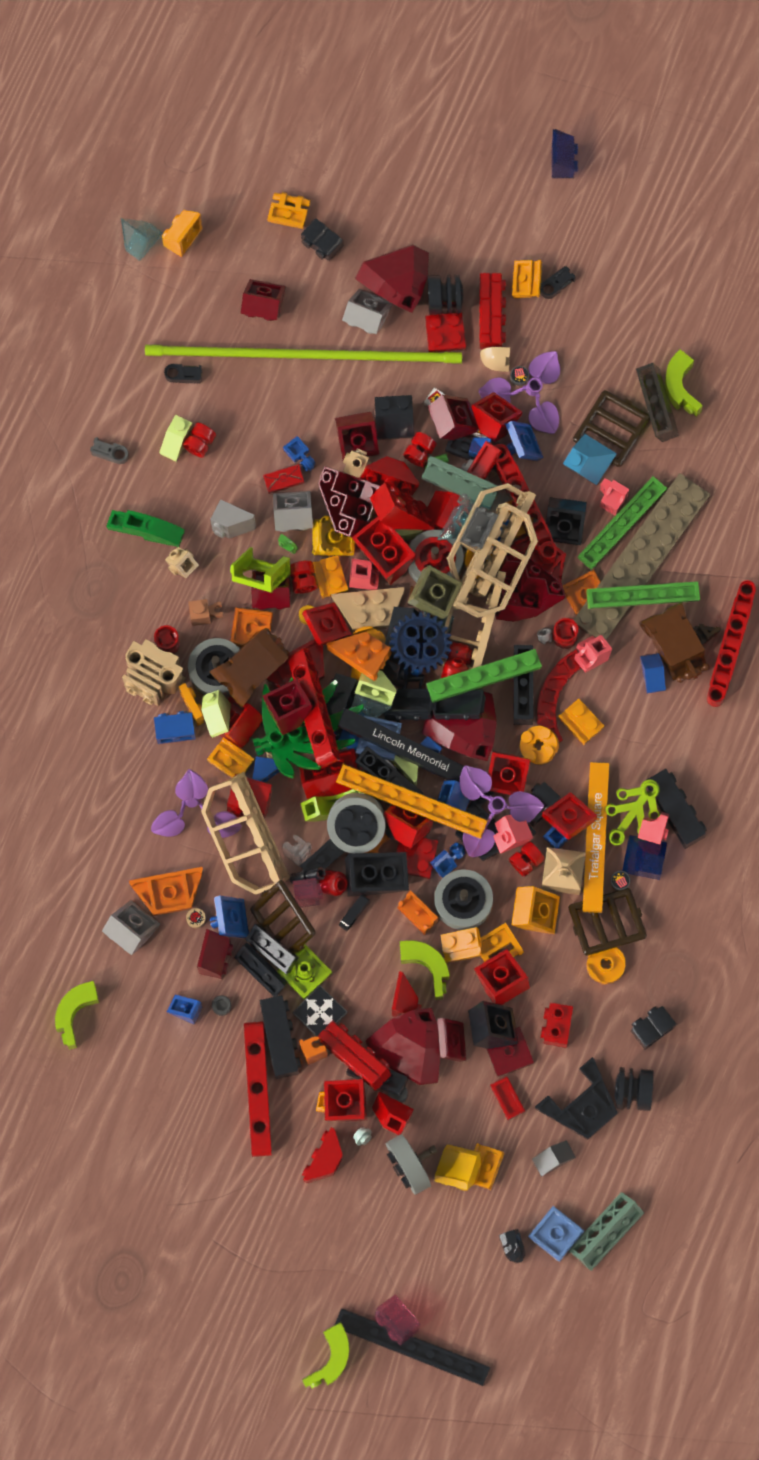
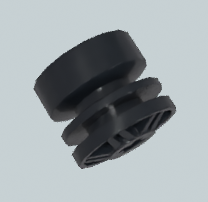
M455 274V283H451L450 275H447L446 283H442L440 275L428 276L429 315L442 314L443 306H447L448 313L452 314V305H456V313H461L463 284L460 280V274Z
M625 1067L619 1068L614 1094L617 1109H622L623 1100H627L626 1109L630 1110L632 1101H636L637 1110L651 1111L653 1070L640 1069L638 1077H634L633 1068H629V1075L626 1077Z

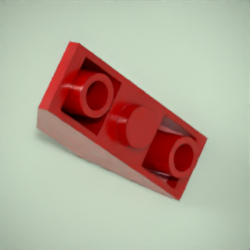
M388 456L368 464L360 476L361 479L371 483L382 485L385 482L390 486L394 485L401 492L413 495L419 487V481L405 462Z
M333 1127L329 1131L325 1130L321 1137V1141H323L321 1147H316L311 1156L314 1160L310 1166L306 1165L302 1176H304L303 1181L307 1184L334 1176L343 1159L336 1131Z

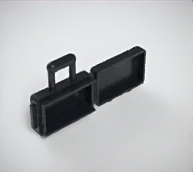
M409 674L405 686H402V689H396L397 691L391 706L385 704L383 711L387 720L397 721L430 720L432 714H434L435 719H480L482 713H484L486 696L482 689H475L432 703L428 689H423L426 679L425 675L419 674L417 677ZM408 682H420L419 689H407Z

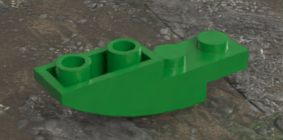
M112 510L106 525L107 529L111 531L141 536L146 541L180 547L185 533V529L170 522L127 510V513Z

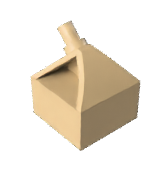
M547 847L541 889L580 895L586 852Z

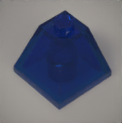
M629 835L622 871L631 875L660 880L667 842L657 844L639 839L638 836Z

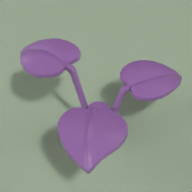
M557 352L543 353L534 358L529 365V374L535 378H531L526 386L510 392L511 386L503 378H493L479 389L481 398L495 392L509 403L511 402L510 396L526 390L528 395L536 397L537 407L532 408L528 416L530 425L540 432L554 434L557 431L559 425L557 408L548 401L542 403L541 406L539 403V392L543 387V383H554L560 375Z
M466 765L463 767L460 775V788L463 795L472 801L477 800L480 795L482 798L490 801L488 809L491 814L487 819L488 822L481 839L463 833V844L470 857H479L487 853L495 843L494 832L486 829L495 814L501 813L504 808L511 809L510 815L516 821H527L528 823L543 809L544 804L537 797L521 791L510 795V806L500 796L494 798L487 796L484 793H487L492 786L489 774L482 769Z
M191 769L187 770L175 788L176 795L183 800L179 815L174 810L161 813L151 826L153 833L166 837L176 836L185 827L184 820L181 819L185 806L193 808L199 804L200 808H203L201 799L207 795L208 786L200 775ZM222 811L215 814L213 818L216 825L236 819L237 816L229 811ZM237 823L220 829L219 832L222 838L229 837L237 833L242 825Z

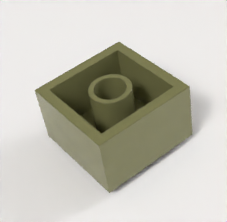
M429 565L422 570L407 603L442 620L448 616L463 583Z

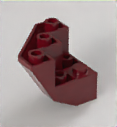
M412 244L364 261L355 279L380 297L413 313L422 296L428 277L429 252Z
M324 466L318 485L334 530L353 537L377 517L370 497L381 485Z
M514 549L517 552L525 555V553L520 549ZM509 553L506 554L498 570L506 572L504 583L510 585L522 561ZM529 558L505 609L496 612V620L515 622L540 615L566 597L562 582L533 559ZM502 588V591H501V595H500V599H499V602H498V606H500V604H501V602H502V600H503V598H504V596H505V594H506V592H507V591L504 590L503 588Z
M484 691L486 700L484 713H482L480 719H435L434 714H432V718L425 721L421 733L448 749L471 758L488 761L494 745L497 725L493 694Z
M432 1008L416 1009L392 1018L366 1039L367 1046L376 1053L375 1057L378 1060L383 1058L390 1065V1069L407 1076L409 1080L418 1085L438 1083L440 1045L438 1024Z

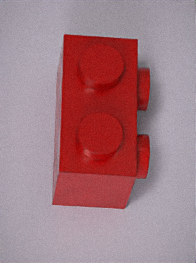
M550 1002L549 1008L545 1007L543 1019H547L546 1027L542 1026L540 1038L544 1039L543 1044L567 1048L573 1006Z

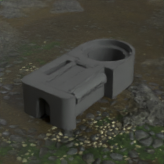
M98 437L94 439V445L90 449L93 456L116 464H124L129 458L126 447L116 443L111 445L99 441ZM119 450L125 452V457L122 459L115 457V453Z

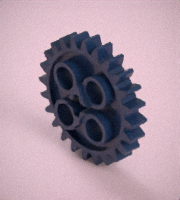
M413 612L411 619L405 615V622L399 620L398 625L400 627L394 626L393 630L396 633H391L390 637L394 639L389 642L394 647L390 650L391 652H396L393 659H400L398 665L405 664L404 670L411 667V673L418 669L419 674H421L423 669H425L428 674L430 667L436 671L437 664L442 666V659H448L445 653L451 652V649L447 647L452 644L451 641L447 640L451 637V634H445L448 627L442 628L443 621L437 623V616L430 619V613L423 617L422 612H420L419 616L416 617ZM419 627H422L421 642L424 643L422 646V659H419L420 644L417 643L420 637ZM413 630L416 636L409 637L406 631ZM431 630L435 636L430 638L426 635L425 631ZM409 648L414 649L416 655L410 656L406 650ZM432 649L435 655L428 656L425 650Z

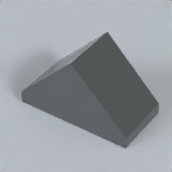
M566 1140L550 1146L535 1156L532 1161L542 1177L575 1159L576 1156Z

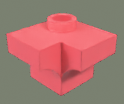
M604 478L600 485V490L604 494L600 507L616 516L628 499L629 489L615 480L611 482Z
M352 558L349 587L377 590L379 571L372 568L370 561Z
M602 635L596 638L591 636L577 644L576 648L579 650V653L575 655L574 659L586 673L608 661L612 648Z
M662 812L655 819L644 817L638 838L661 844L663 840L667 839L669 829H666L669 814Z
M506 815L495 823L498 833L493 837L500 854L523 846L533 839L527 821L519 822L511 815Z

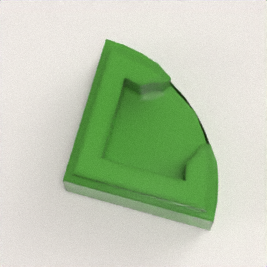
M283 534L280 535L278 538L279 546L295 554L298 550L297 545Z

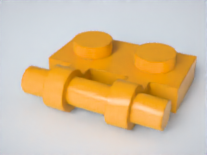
M274 192L273 200L279 201V204L271 202L267 221L304 229L308 210L301 207H309L311 200L304 199V196L298 195V197H295L285 192L281 194ZM286 202H287V203H292V204H296V205H295V207H292V206H288V205H285V204H286Z

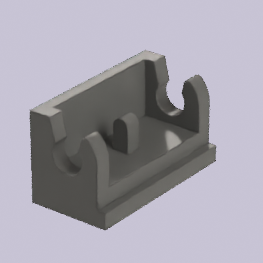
M476 507L460 542L475 550L482 549L498 515L493 512H487L486 508Z

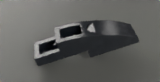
M368 746L365 747L355 760L370 775L416 793H424Z

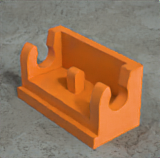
M411 890L407 893L406 898L398 903L397 909L424 935L438 922V917Z
M315 1036L305 1041L303 1039L299 1041L300 1048L308 1065L328 1057L325 1045L320 1046V1043H313L318 1041L319 1037Z

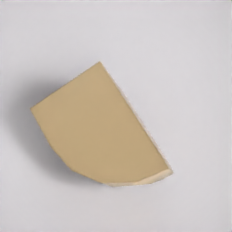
M490 347L481 350L480 357L486 367L495 371L509 372V347Z

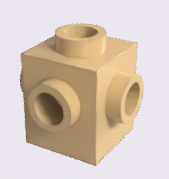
M357 448L356 451L352 450L351 453H346L343 461L346 466L343 472L360 478L365 467L371 464L369 461L370 457L366 456L367 452ZM355 459L360 461L359 466L354 464Z
M180 547L171 551L165 559L169 564L168 569L174 575L179 574L184 578H187L199 566L194 559V555L188 549L183 550Z

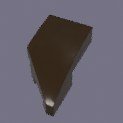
M703 624L693 628L702 646L721 631L720 627H709Z

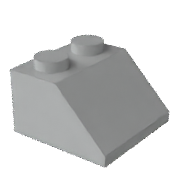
M359 288L349 299L342 321L347 322L350 326L362 328L367 333L377 334L386 320L392 303Z
M310 491L273 494L275 531L287 532L293 529L307 530L313 528Z
M221 499L210 519L212 531L221 538L225 536L230 539L253 531L256 528L254 514Z
M130 900L110 916L102 932L132 955L146 943L160 926V923Z

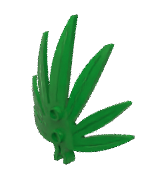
M334 680L322 690L326 704L338 686L337 680ZM264 684L262 719L266 736L262 739H253L255 747L261 746L255 748L257 756L265 752H271L278 770L289 778H294L295 774L288 761L304 769H320V765L314 761L294 753L314 754L311 743H307L310 740L306 726H300L284 735L281 734L263 699V695L270 692L267 684ZM362 704L349 710L359 714L364 709V706ZM343 711L329 716L334 732L340 729L337 726ZM355 739L336 740L338 750L356 742Z

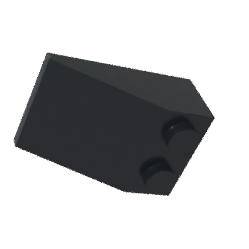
M406 852L348 854L345 858L348 883L347 896H360L361 894L370 896L409 891Z

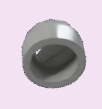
M544 628L537 632L538 640L542 644H546L548 641L551 643L553 640V633L550 628Z

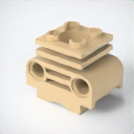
M145 639L142 645L133 641L125 655L128 669L126 671L127 676L123 675L122 679L126 691L133 696L137 694L143 697V701L149 705L154 703L158 706L160 704L159 698L163 699L164 697L163 692L167 694L176 693L179 690L178 686L182 685L186 679L182 676L183 668L179 664V657L170 652L160 650L147 639Z

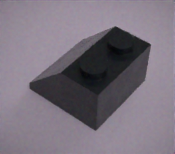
M412 395L374 397L377 440L413 438Z
M549 497L546 525L554 542L581 545L587 502Z
M481 1001L468 1010L474 1046L493 1049L519 1043L513 1008Z

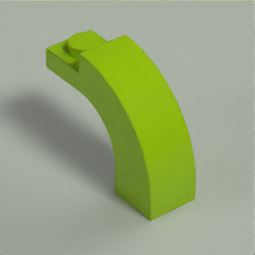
M679 349L668 364L665 376V391L675 409L678 410L683 405L687 413L694 414L697 417L701 413L703 405L685 390L682 383L684 376L693 368L694 360Z
M351 789L338 795L328 797L315 796L302 802L301 807L305 821L328 820L329 812L339 798L350 793L361 792Z
M400 941L401 964L417 963L428 968L434 980L435 1000H443V994H447L446 982H442V980H449L448 967L443 957L437 950L423 942Z
M94 981L74 987L62 998L55 1015V1027L58 1033L65 1032L61 1034L64 1045H68L69 1050L77 1048L73 1031V1019L76 1013L86 1006L99 1003Z
M341 1322L323 1331L331 1349V1356L328 1363L322 1369L302 1379L305 1387L310 1386L312 1389L320 1385L323 1378L326 1384L329 1385L343 1372L349 1356V1341Z

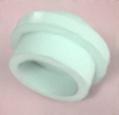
M365 1127L358 1129L353 1136L355 1143L358 1146L367 1144L371 1139L372 1131Z

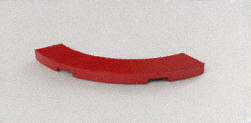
M577 649L563 657L547 675L540 690L537 703V726L546 727L554 732L559 743L563 739L557 726L556 706L559 695L567 681L582 669L574 659L575 655L579 653Z

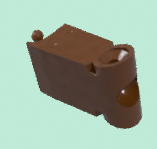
M682 602L669 607L663 614L653 615L639 622L644 633L652 639L673 681L677 680V682L682 683L686 679L695 680L703 671L709 670L710 666L706 663L704 657L705 649L689 620L686 618Z
M265 628L251 638L227 662L209 672L220 684L227 687L231 697L243 707L254 689L289 658V651L284 648L280 637L271 634L270 630Z

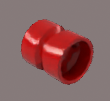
M197 422L191 430L192 436L186 438L183 447L191 454L203 458L208 451L207 445L212 444L217 434L208 426Z
M416 432L411 440L412 445L407 446L403 456L410 463L418 467H424L429 459L428 454H432L437 443L428 435Z
M298 561L290 565V576L294 579L292 581L294 593H309L318 588L316 577L313 576L315 570L312 561Z
M570 618L559 619L554 626V643L562 649L573 647L578 638V625Z
M164 625L155 631L154 641L156 647L172 654L178 652L180 640L178 632L174 627Z
M529 841L521 847V852H515L508 860L521 876L526 877L533 871V866H539L545 860V857Z

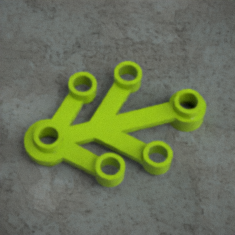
M648 779L637 788H619L616 795L620 800H626L630 796H640L635 802L619 805L610 803L606 806L605 811L609 816L629 811L618 828L611 830L609 833V840L613 845H620L624 842V832L635 816H637V833L639 835L641 824L645 817L643 805L647 800L650 808L648 817L655 819L651 818V813L653 812L658 814L656 818L660 816L655 800L659 793V785L656 781ZM652 786L653 790L651 792H647L646 787ZM621 791L626 792V795L624 797L619 796V793ZM609 807H614L615 811L609 813L608 809ZM615 833L620 834V837L618 839L613 838V835Z

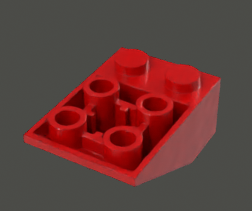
M384 482L370 497L380 522L393 529H435L432 517L428 514L427 506L424 502L413 499L410 494L401 492L394 485L390 486Z

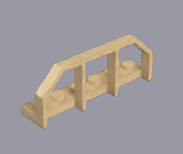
M508 483L480 491L447 557L452 578L460 581L453 559L459 546L462 545L472 552H476L475 549L460 542V539L476 507L479 508L485 495L501 489H507L519 496L516 508L527 513L536 494L530 491L522 492ZM513 512L508 517V525L506 526L502 523L500 527L502 531L499 536L501 537L499 542L508 547L511 546L524 518ZM496 546L493 547L491 552L493 555L486 556L485 559L488 561L483 569L486 574L494 578L507 554L506 551ZM479 577L474 587L476 589L470 590L469 593L476 597L486 596L492 583Z
M508 503L498 505L495 511L498 517L483 548L476 550L461 580L463 584L451 608L455 610L462 609L477 618L505 609L538 542L530 515ZM508 511L524 518L531 540L525 555L497 541L502 531L500 527L502 523L507 521L510 515ZM492 544L522 560L510 585L482 571L485 566L483 562L486 556L488 557L493 550ZM477 575L507 591L500 606L480 613L466 606L468 601L467 595L475 587Z
M498 571L495 578L504 583L506 572ZM493 583L491 584V586H494L493 594H488L486 602L489 605V609L498 606L502 591L501 587ZM466 604V606L479 613L487 610ZM453 608L449 611L445 627L449 628ZM496 612L482 617L481 623L485 624L483 631L479 630L476 641L479 642L452 635L448 639L478 647V649L474 648L471 658L475 660L474 665L469 667L468 670L482 666Z
M245 773L237 774L230 780L210 787L201 812L231 881L255 895L267 889L269 890L279 880L287 881L290 876ZM231 785V789L237 797L239 807L243 811L244 816L216 825L210 811L217 789ZM246 821L258 848L230 857L219 830ZM260 852L262 860L269 871V876L274 883L262 887L250 883L239 877L233 861Z

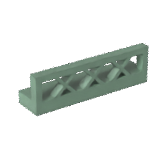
M432 456L429 457L427 467L422 475V480L449 492L456 493L474 503L480 491L497 487L493 483ZM498 491L486 494L480 506L491 510Z
M621 1192L580 1236L569 1252L578 1258L587 1269L592 1271L644 1212L635 1201ZM625 1200L627 1202L625 1206L618 1209L619 1204ZM613 1216L610 1222L605 1223L607 1217ZM599 1230V1234L591 1238V1235ZM586 1245V1248L580 1254L576 1252L581 1246Z

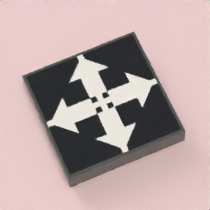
M320 985L292 1012L316 1037L332 1021L338 1023L348 1013Z

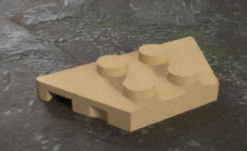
M404 587L331 594L352 631L364 626H370L374 629L388 628L393 608L399 607L400 600L404 594Z

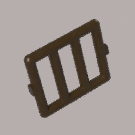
M603 390L574 435L573 441L577 443L587 429L623 449L618 458L614 457L611 462L613 465L620 467L649 423L650 416L633 406L630 400H623L609 391ZM607 399L641 418L642 420L637 428L602 409L601 407ZM597 414L630 432L632 436L627 443L594 425L592 421Z
M279 880L269 890L267 889L260 894L261 898L251 906L250 911L258 924L279 941L301 922L306 933L289 948L295 954L305 948L304 945L316 934V931L284 881ZM280 890L286 900L264 919L259 910ZM291 907L296 916L275 935L270 925Z
M630 888L603 895V903L607 902L619 939L608 941L599 913L590 912L601 943L589 947L577 910L583 909V901L568 906L574 924L573 931L575 936H578L584 955H592L646 939L647 933L641 919L642 912L640 907L637 908ZM626 897L638 933L629 936L626 935L615 903V899Z

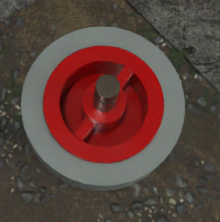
M429 530L419 534L412 540L409 547L416 554V557L409 566L408 572L416 583L422 570L429 565L452 577L447 557L456 538L445 531ZM461 545L453 558L459 576L463 569V550Z

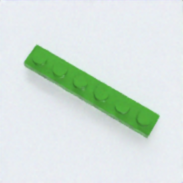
M653 476L578 555V559L593 570L667 491V487Z
M698 582L586 590L588 609L700 601Z
M536 649L429 682L426 686L432 703L541 669L542 665Z

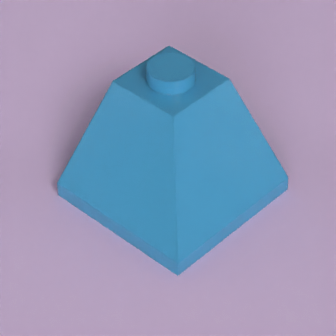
M584 434L572 448L563 464L597 485L617 453Z

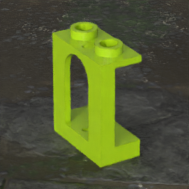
M250 547L232 563L230 567L232 581L272 592L290 575V558L283 556L276 564L253 558V547ZM248 570L264 572V582L248 578L243 573Z

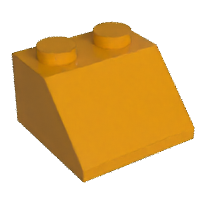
M183 210L180 215L177 214L172 222L173 225L170 229L167 228L162 235L163 246L182 257L203 229L201 214L198 212Z
M534 886L517 887L511 925L524 930L555 934L560 896Z

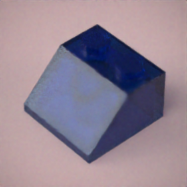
M553 129L552 178H574V172H578V161H574V155H578V144L574 143V136L558 129Z

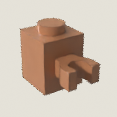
M207 599L188 602L192 626L211 624L210 617L212 616L223 618V612H215L216 608L222 607L221 602H216L211 606L208 605Z

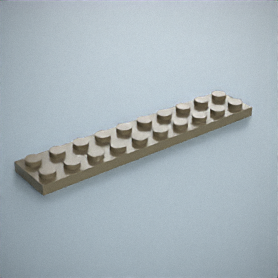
M679 473L597 588L646 585L711 494ZM586 602L574 618V621L580 629L595 638L602 635L607 640L630 606L588 609V603Z

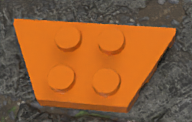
M367 632L326 644L328 651L373 681L377 680L378 671L384 668L385 662L392 654L389 646Z
M198 867L129 880V884L153 916L188 910L193 907L203 868Z

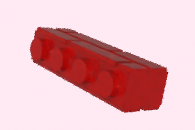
M501 273L480 274L479 349L481 350L490 347H502V343H506V332H502V326H506V314H502V308H506V297H502V291H506V280H502Z
M332 1021L318 1035L319 1042L325 1045L333 1055L363 1079L372 1089L377 1090L391 1076L390 1065L383 1058L378 1060L375 1057L376 1053L369 1046L364 1048L361 1045L363 1042L355 1034L353 1036L347 1033L349 1030L342 1023L338 1025Z

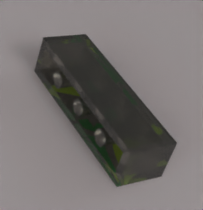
M653 362L637 368L636 372L655 437L661 442L678 437V429L660 368Z

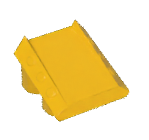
M323 516L321 519L313 520V555L354 556V540L352 537L336 532L330 516Z
M447 1144L438 1164L434 1182L446 1186H454L462 1191L469 1190L474 1185L481 1166L480 1152Z

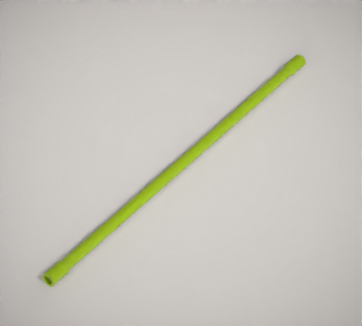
M145 345V356L416 361L462 364V352L432 353Z

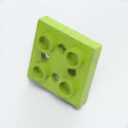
M306 944L302 951L295 954L299 959L290 974H285L280 969L277 971L304 1000L333 974Z

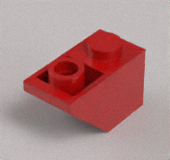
M380 1091L372 1106L382 1127L397 1135L403 1133L414 1112L413 1108Z

